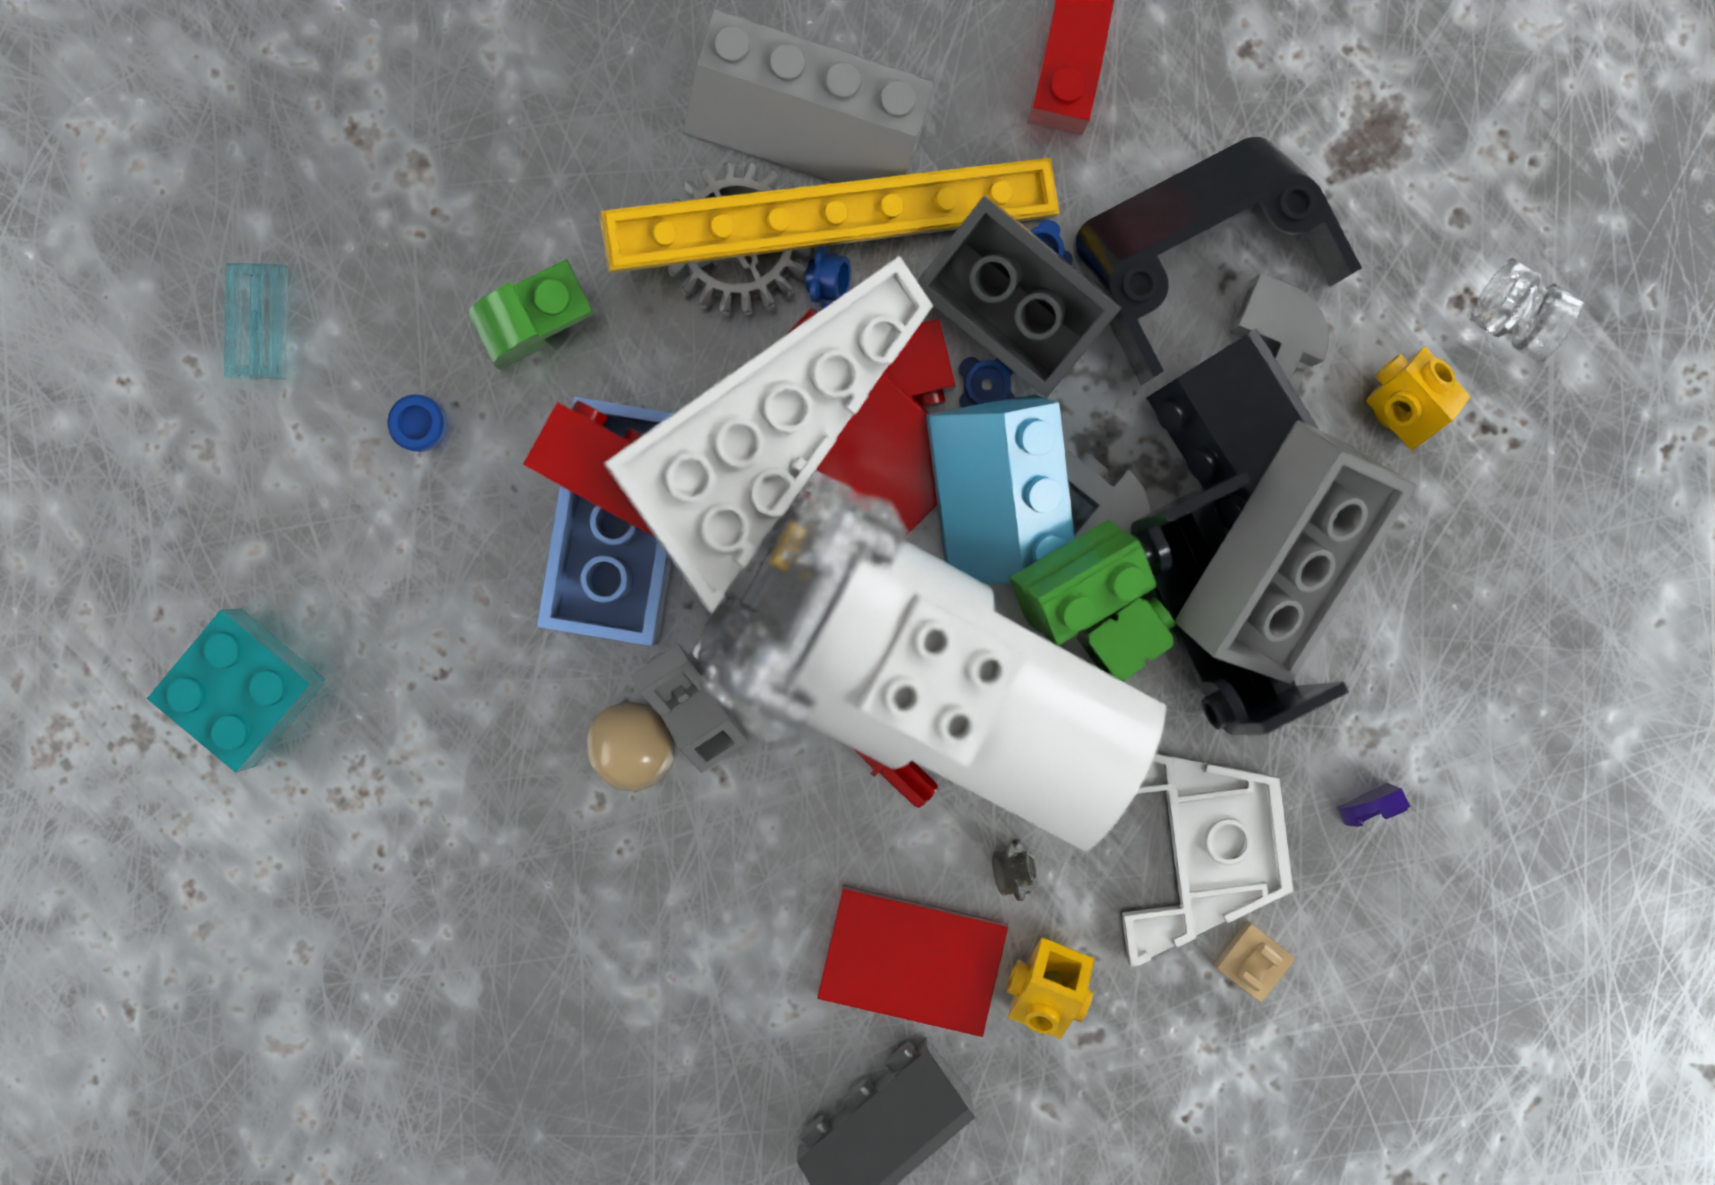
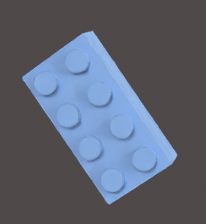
M574 397L573 406L578 399L607 415L608 419L603 427L623 438L629 428L645 435L674 414ZM560 486L537 627L648 646L659 644L672 564L671 558L655 537Z

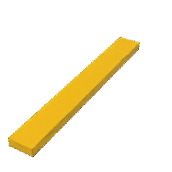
M1050 157L605 210L600 212L599 217L608 273L957 230L984 195H987L1018 222L1053 218L1060 213Z

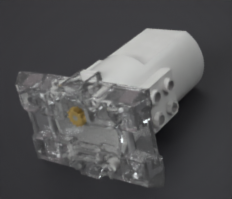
M813 472L783 516L778 518L761 542L768 552L741 601L724 596L709 616L690 651L705 672L699 682L700 687L705 693L718 699V702L731 710L735 709L754 735L762 739L797 737L803 725L807 724L892 769L903 767L913 760L1086 852L1089 851L1117 823L1142 784L1160 741L1166 706L994 612V596L989 586L905 540L908 533L890 503L867 494H859L839 481L837 482L824 474Z

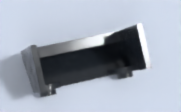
M1262 137L1245 138L1089 219L1077 232L1073 243V252L1084 276L1122 306L1109 325L1141 385L1164 372L1138 322V319L1156 310L1167 296L1169 282L1166 271L1158 258V255L1259 203L1269 223L1275 229L1289 235L1303 233L1330 287L1362 269L1320 186L1271 141Z
M1247 471L1190 492L1131 524V535L1137 538L1142 545L1155 579L1156 588L1154 589L1174 621L1226 538L1225 531L1211 502L1252 483ZM1177 624L1173 627L1205 696L1201 700L1205 716L1215 729L1220 730L1223 728L1230 735L1269 734L1349 693L1345 681L1296 686L1294 680L1289 684L1217 659L1210 655Z

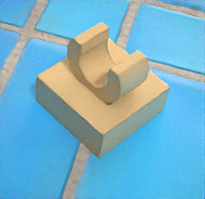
M1247 920L1213 965L1262 1003L1296 958Z

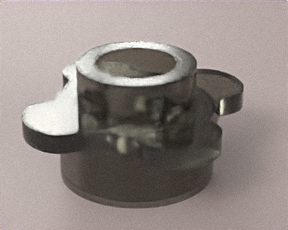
M1020 839L1012 840V845L1005 846V849L994 851L992 867L1000 894L1002 896L1014 894L1017 901L1025 900V894H1031L1032 885L1037 883V868L1031 851H1024Z

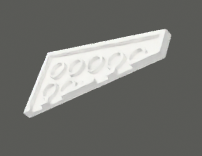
M900 256L603 463L708 612L713 613L725 596L724 593L739 572L752 559L758 550L757 547L778 518L783 516L836 442L835 439L852 415L857 413L888 365L893 363L933 307Z

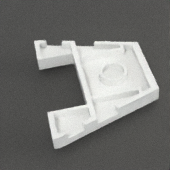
M1155 753L1148 772L1136 794L1166 790L1180 904L1122 912L1127 959L1131 967L1140 966L1150 961L1151 957L1174 946L1180 947L1196 939V935L1223 922H1232L1294 892L1279 778Z

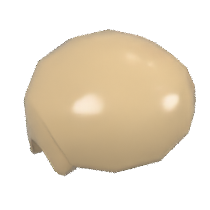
M624 701L605 708L595 717L594 723L589 727L587 755L592 768L599 778L617 790L639 792L657 785L671 767L674 759L672 736L663 718L649 705Z

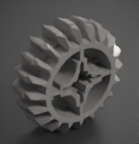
M731 161L723 164L725 179L716 181L712 170L707 167L701 171L706 184L705 188L699 190L689 180L683 183L682 186L689 198L697 200L773 191L779 176L776 170L770 169L762 181L758 182L756 181V163L747 162L744 169V178L736 177L734 165ZM790 182L779 190L796 188V186ZM673 198L670 203L680 202L681 200ZM806 248L783 251L778 263L766 275L760 265L758 255L749 256L752 261L751 264H748L745 257L742 256L670 265L668 272L673 278L690 273L680 287L685 296L694 294L700 287L704 288L698 302L701 308L707 310L712 306L716 296L721 297L720 312L722 316L729 317L733 311L734 300H741L745 317H752L754 315L752 299L761 296L764 307L768 311H772L776 308L770 291L777 287L781 294L788 299L794 295V289L785 278L789 274L798 280H805L806 269L796 263L795 259H813L815 249ZM723 262H733L742 268L749 283L730 284L721 282L709 276L701 268L710 263H713L715 266Z

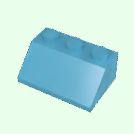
M1032 394L926 414L944 560L946 563L984 584H1011V576L1075 539L1059 402Z

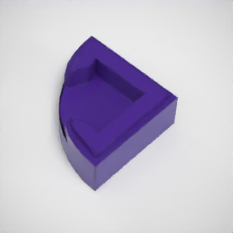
M1386 783L1338 806L1337 809L1345 825L1360 827L1363 826L1364 821L1381 814L1384 819H1388L1407 811L1411 806L1402 788Z

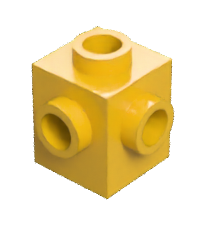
M1424 346L1408 360L1400 353L1385 364L1374 375L1380 384L1365 401L1374 410L1378 421L1387 429L1392 430L1413 451L1450 424L1471 396L1457 382L1451 367L1445 361L1436 358Z
M1042 937L1027 962L1018 960L1010 974L1006 993L1014 996L1008 1018L1026 1025L1034 1032L1049 1034L1061 1039L1073 1020L1081 1023L1088 1012L1093 997V990L1088 987L1095 958Z

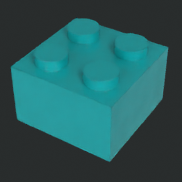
M222 609L147 697V700L237 773L257 766L327 680L244 610Z

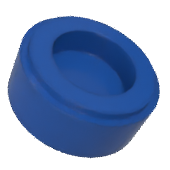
M412 394L399 399L392 406L388 414L387 426L391 438L397 445L413 452H426L434 449L443 441L447 433L448 420L444 409L438 402L424 395Z

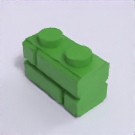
M1109 520L1097 525L1010 577V583L1027 622L1039 633H1043L1056 646L1074 637L1080 630L1089 628L1156 588L1155 579L1139 540L1128 532H1123L1120 527Z
M1146 596L1144 599L1137 598L1089 628L1080 630L1076 639L1098 669L1125 682L1145 667L1144 659L1153 661L1174 645V637L1169 630L1176 624L1169 612L1156 597L1150 600Z

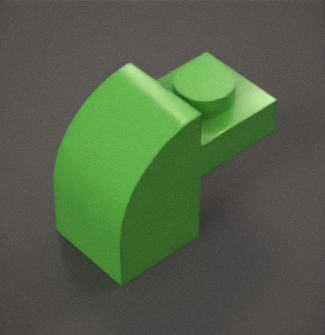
M567 259L515 285L509 282L477 301L468 311V315L493 365L498 369H502L549 346L548 337L595 314Z

